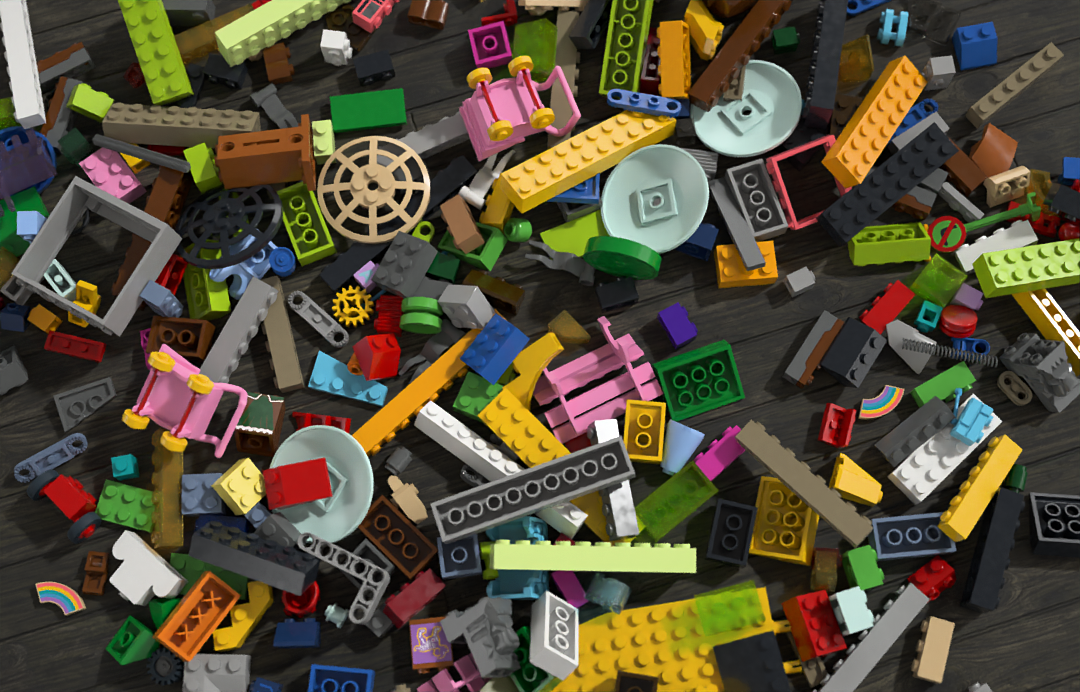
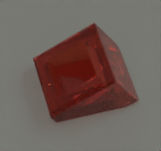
M132 62L123 77L137 89L145 82L140 63Z

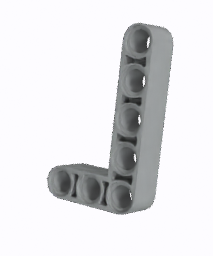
M305 532L301 534L298 538V545L302 550L364 580L350 608L349 618L354 623H368L389 583V573L312 533ZM312 537V545L306 547V540ZM329 546L330 553L324 556L323 549ZM343 555H347L348 560L346 564L341 565L340 558ZM364 563L365 571L359 574L357 568L360 564ZM381 572L383 579L376 583L375 575ZM368 591H372L374 595L371 601H367L365 597ZM362 609L364 617L358 620L356 617L357 611Z

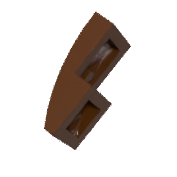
M89 551L84 569L86 576L82 589L83 594L104 595L109 566V553Z

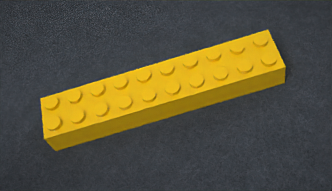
M625 110L501 173L500 189L522 214L620 163L632 152L646 146L655 145L674 135L676 119L664 115L657 116Z

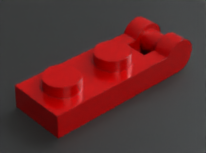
M1010 201L1006 211L1018 208L1021 204ZM1042 212L1040 213V219L1032 221L1029 214L1005 220L1011 223L1018 220H1028L1034 232L1051 238L1055 237L1056 227L1059 226L1061 221L1057 216H1050ZM1044 222L1047 223V224H1049V226H1048V227H1044V226H1043Z

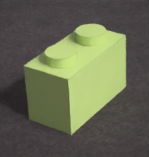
M331 120L313 121L314 157L317 164H325L335 152L333 125Z

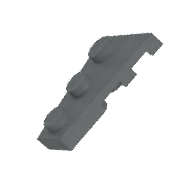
M111 377L54 395V400L66 433L117 396Z

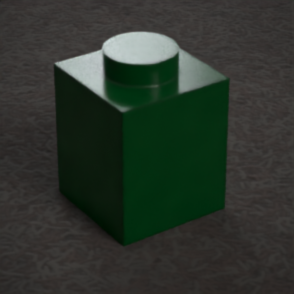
M795 26L773 30L771 42L774 55L796 51L798 44H800V35L796 33Z

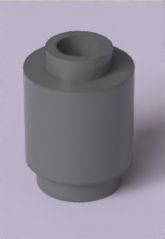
M397 447L386 461L387 464L384 467L397 476L413 460L410 457L412 453L405 447L401 449Z

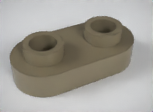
M1005 371L999 375L997 379L999 388L1014 404L1024 406L1031 401V390L1014 372ZM1004 379L1009 381V385L1004 383ZM1018 394H1022L1023 399H1019Z

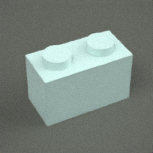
M54 259L43 276L58 295L73 302L76 299V283L64 267Z

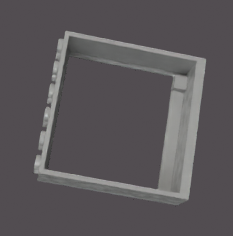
M75 176L11 274L18 278L16 282L23 285L29 291L39 294L45 300L55 303L58 307L69 311L80 319H84L87 323L100 328L106 334L111 336L114 333L120 337L143 301L140 294L150 280L156 281L182 238L168 224ZM87 209L152 243L104 319L39 283Z

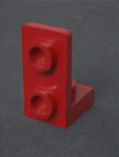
M506 0V4H503L505 14L481 18V25L486 26L504 21L505 26L518 23L514 0Z

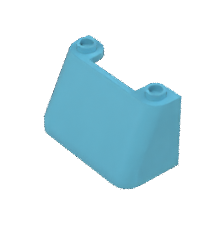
M525 516L486 530V535L492 541L510 540V544H515L516 540L530 541V545H535L536 541H548V528L544 520ZM498 569L499 577L490 581L486 589L489 598L537 600L546 590L549 592V570Z

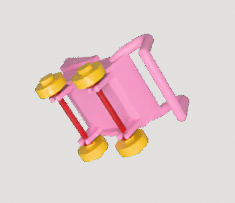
M519 56L508 64L510 74L514 78L501 79L489 85L492 81V75L488 68H478L468 74L467 82L469 87L476 89V91H474L471 98L465 99L462 102L463 107L459 108V112L478 161L484 160L515 144L524 142L525 136L546 131L551 135L561 137L573 129L581 114L560 66H556L548 79L541 84L531 80L530 71L534 65L529 56ZM557 77L573 112L572 117L562 129H556L551 126L555 120L552 109L544 107L537 92L550 88Z
M163 344L159 352H151L148 363L152 367L137 399V405L133 406L132 409L125 410L122 421L130 428L146 429L150 418L158 425L171 430L170 432H164L160 439V443L166 449L177 452L184 451L188 443L184 438L186 437L214 444L216 446L215 457L221 458L247 404V392L236 385L210 381L207 376L199 374V368L189 363L169 346ZM226 391L235 393L240 397L234 416L223 439L220 440L215 436L204 433L223 392Z

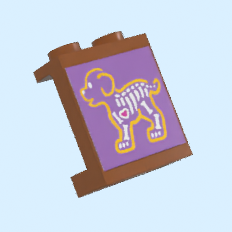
M445 617L409 620L413 670H418V674L430 673V669L438 668V672L445 668L447 671H450V667L454 666L452 643L448 642L440 623Z

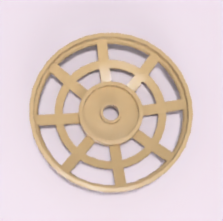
M368 136L344 144L330 156L321 170L317 193L321 211L334 230L352 241L379 244L394 240L398 231L407 234L417 225L427 209L431 188L426 166L413 149L393 138ZM370 141L369 150L358 152L349 158L341 153L355 144ZM378 141L394 143L405 149L406 152L397 157L388 151L377 150ZM369 155L368 165L359 168L353 163L354 160ZM377 155L388 157L393 162L387 167L377 164ZM413 157L418 163L424 183L412 182L410 171L404 163L409 158ZM336 158L342 165L336 173L334 184L323 185L326 171L331 162ZM400 166L405 174L406 181H395L392 172ZM346 168L354 173L350 182L340 183L341 176ZM370 183L378 184V188L373 191L369 190L368 186ZM396 189H406L405 197L399 205L393 200ZM350 190L354 199L345 206L339 191ZM412 190H422L424 195L421 205L416 214L411 218L404 209L411 199ZM334 192L336 202L342 210L335 220L326 208L323 193ZM360 205L369 209V218L354 214L352 211ZM388 205L394 210L385 216L377 218V209ZM398 215L406 223L394 232L377 236V224L388 222ZM347 217L359 223L369 224V236L353 233L343 228L341 224Z

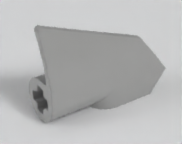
M899 320L886 324L889 346L917 374H920L931 354L929 355L930 345L926 354V345L923 353H921L922 344L919 352H917L918 344L916 350L913 351L914 343L911 351L910 343L906 350L907 340L904 349H902L903 338L904 340L908 339V341L911 339L916 342H927V344L931 343V345L935 344V346L937 342L918 333L917 329Z

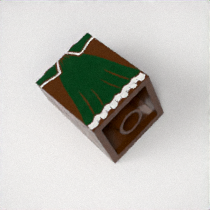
M247 392V404L234 430L237 451L274 457L278 449L286 410L284 397Z

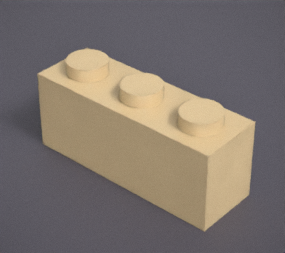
M932 616L923 620L920 629L923 632L922 638L918 640L916 646L918 656L917 660L914 659L911 671H914L913 677L936 684L942 682L955 623Z

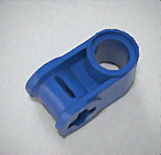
M952 337L951 339L954 349L976 353L975 347L978 346L982 348L985 355L990 351L989 343L983 339Z

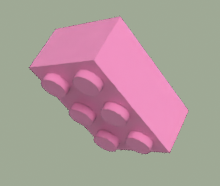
M102 147L79 163L96 187L128 204L147 192L116 151Z

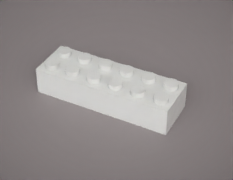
M972 394L958 407L957 419L971 398L982 401ZM992 412L991 416H993L991 423L988 427L984 426L981 431L984 433L979 443L975 442L971 446L949 434L954 426L949 423L911 453L888 478L917 505L1002 421Z

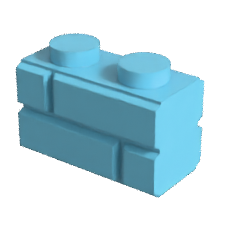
M971 398L961 412L958 423L953 426L949 434L968 446L973 445L975 442L979 443L984 435L981 432L984 426L988 427L993 419V416H991L993 409L979 400Z

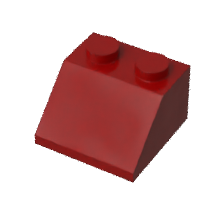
M394 333L365 336L352 346L366 381L397 376L401 349Z

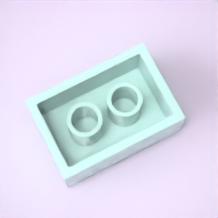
M859 586L829 597L842 636L873 627V614L871 610H867L865 604L867 598L865 592L860 590Z

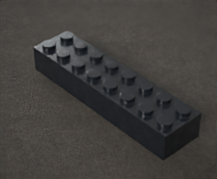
M820 0L821 2L818 3V16L815 21L816 31L813 35L814 46H812L810 55L812 61H810L808 69L810 76H808L806 83L808 90L804 98V103L806 104L802 112V118L805 119L804 126L826 130L834 110L848 0Z
M934 122L864 178L861 184L854 186L823 211L816 220L837 245L842 247L959 150Z

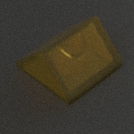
M866 34L842 45L839 65L841 82L870 79L874 71L869 35Z

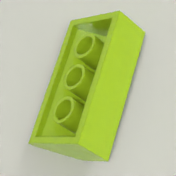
M921 222L865 227L848 241L850 259L857 266H866L867 264L883 265L890 262L903 263L904 261L920 262L930 258L931 238Z
M206 240L205 242L216 243V242H219V241H218V240ZM193 243L185 248V252L190 254L195 244ZM201 248L196 258L207 260L220 259L222 251L221 249ZM188 263L183 278L190 319L208 321L221 318L230 313L231 303L229 301L226 279L222 282H215L209 277L211 269L198 268Z

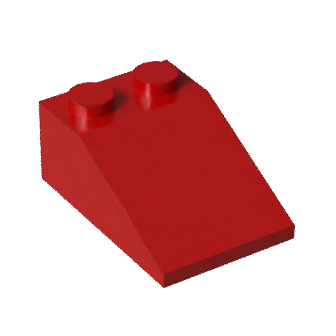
M326 458L263 470L269 510L286 509L333 497Z

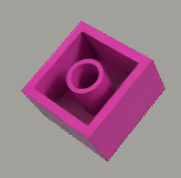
M504 21L468 30L477 68L489 69L508 64L513 60Z

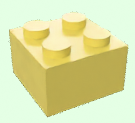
M249 458L238 460L211 485L235 515L246 514L266 495L264 477Z

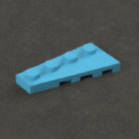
M321 351L318 352L308 385L310 389L381 407L384 405L388 391L386 386L375 380L366 381L364 374H352L348 370L347 365Z

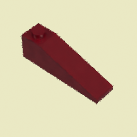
M650 27L640 84V93L655 96L659 95L658 87L661 83V76L658 74V65H661V57H658L657 51L658 46H660L657 28Z

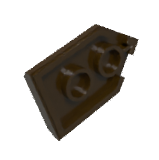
M350 5L327 12L325 16L328 30L345 32L347 39L350 40V47L358 52L362 51L378 29L375 28L370 33L353 23L352 12L355 8Z

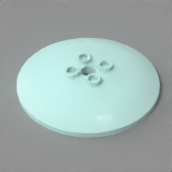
M749 60L748 64L744 65L746 66L742 101H724L723 93L717 105L712 107L709 112L691 104L690 116L692 126L701 142L711 150L731 157L759 155L774 149L784 142L795 130L800 120L802 97L795 79L780 66L761 60ZM746 110L752 111L749 115H743L742 113Z
M650 145L632 152L614 168L605 183L601 197L603 224L610 236L638 242L653 249L658 254L678 247L696 231L706 213L709 200V186L703 168L691 154L672 145ZM657 198H661V203L658 206H654V201Z
M309 426L293 433L281 444L273 457L269 469L326 458L333 497L286 509L272 510L273 514L281 512L301 534L305 532L312 533L330 543H334L350 535L366 516L373 495L372 468L366 452L350 434L333 426ZM312 537L308 538L306 543L312 544Z

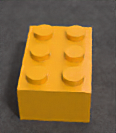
M773 241L756 242L766 264L765 267L750 271L746 270L734 244L716 246L714 257L718 288L775 284L778 273Z

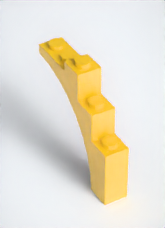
M554 333L546 334L516 356L512 366L521 375L502 387L503 389L506 387L529 411L534 388L541 373L550 361L564 350Z

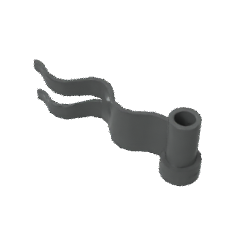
M272 83L259 92L249 95L253 104L257 108L262 106L269 118L280 129L288 128L284 120H287L292 127H298L295 117L275 95L278 91Z
M529 240L530 245L543 249L553 260L543 255L526 254L525 258L540 261L550 269L571 272L575 276L580 277L579 283L593 286L596 268L590 266L584 259L573 253L555 251L545 243Z
M444 319L442 331L432 336L426 342L421 353L408 360L398 374L402 376L414 364L427 360L415 371L409 384L412 383L438 360L444 350L453 343L456 344L466 333L462 329L455 327L448 319Z

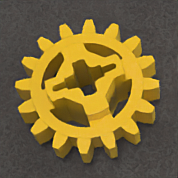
M349 286L348 291L342 288L343 293H336L338 299H333V303L336 305L332 307V310L336 312L334 316L340 318L339 322L341 324L346 321L347 327L351 323L354 324V327H357L358 322L364 325V319L370 320L368 313L373 314L374 312L370 308L374 306L373 301H370L372 299L371 295H366V289L360 291L359 286L355 290H353L352 286ZM363 301H365V310L361 307ZM342 303H343V305H344V307H345V308L343 309V312H341V304H342ZM349 304H350V305H353V306L356 305L357 308H354V307H351V308H350Z

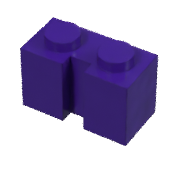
M679 302L658 312L657 319L667 332L668 338L675 350L696 340L698 332L693 322L690 323L688 320L687 310L684 306L681 307Z

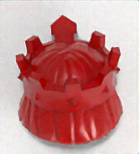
M316 581L301 596L283 590L281 598L285 606V614L288 616L295 614L300 618L316 610V604L320 600L319 586Z

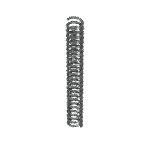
M903 338L902 349H904V345L907 340L906 350L908 349V345L910 343L911 351L914 343L913 351L916 350V346L918 344L917 352H919L920 346L922 344L921 353H923L924 347L926 345V354L928 351V347L930 345L929 355L931 354L932 348L934 346L933 355H935L936 348L938 347L937 356L939 355L940 348L941 357L943 356L944 349V357L947 356V352L949 349L948 358L951 357V352L953 350L952 359H954L955 352L957 351L956 360H958L959 353L961 351L960 361L962 360L963 353L965 352L964 362L966 361L967 354L969 353L967 360L968 362H970V357L972 354V363L974 362V357L976 355L975 363L977 364L978 357L980 355L979 364L982 363L983 356V365H985L987 357V366H989L991 357V367L994 364L995 358V368L998 364L997 356L993 357L992 355H982L981 353L978 354L977 352L974 353L973 351L970 353V351L966 352V350L962 351V349L958 350L950 347L947 348L946 346L943 347L942 345L939 347V345L935 346V344L931 345V343L927 344V342H916L915 340L912 341L911 339L908 341V339L904 340Z

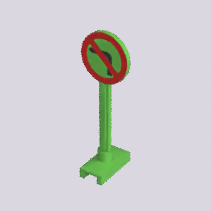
M1035 192L1027 194L1026 203L1019 205L1018 208L968 224H963L959 219L952 216L939 217L929 226L928 235L931 238V246L939 252L950 253L958 250L964 244L967 232L1020 215L1025 216L1029 214L1032 221L1039 220L1041 208L1035 204Z

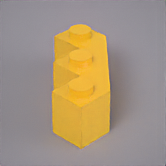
M260 581L247 583L250 603L235 605L230 609L233 627L213 631L215 651L222 652L241 648L250 632L254 630L266 610L274 602L271 585Z

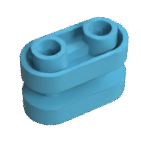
M886 9L885 12H881L880 23H882V28H879L877 39H880L881 44H888L889 39L895 40L894 46H903L908 12L900 11L899 16H894V10ZM892 23H897L896 33L891 32Z

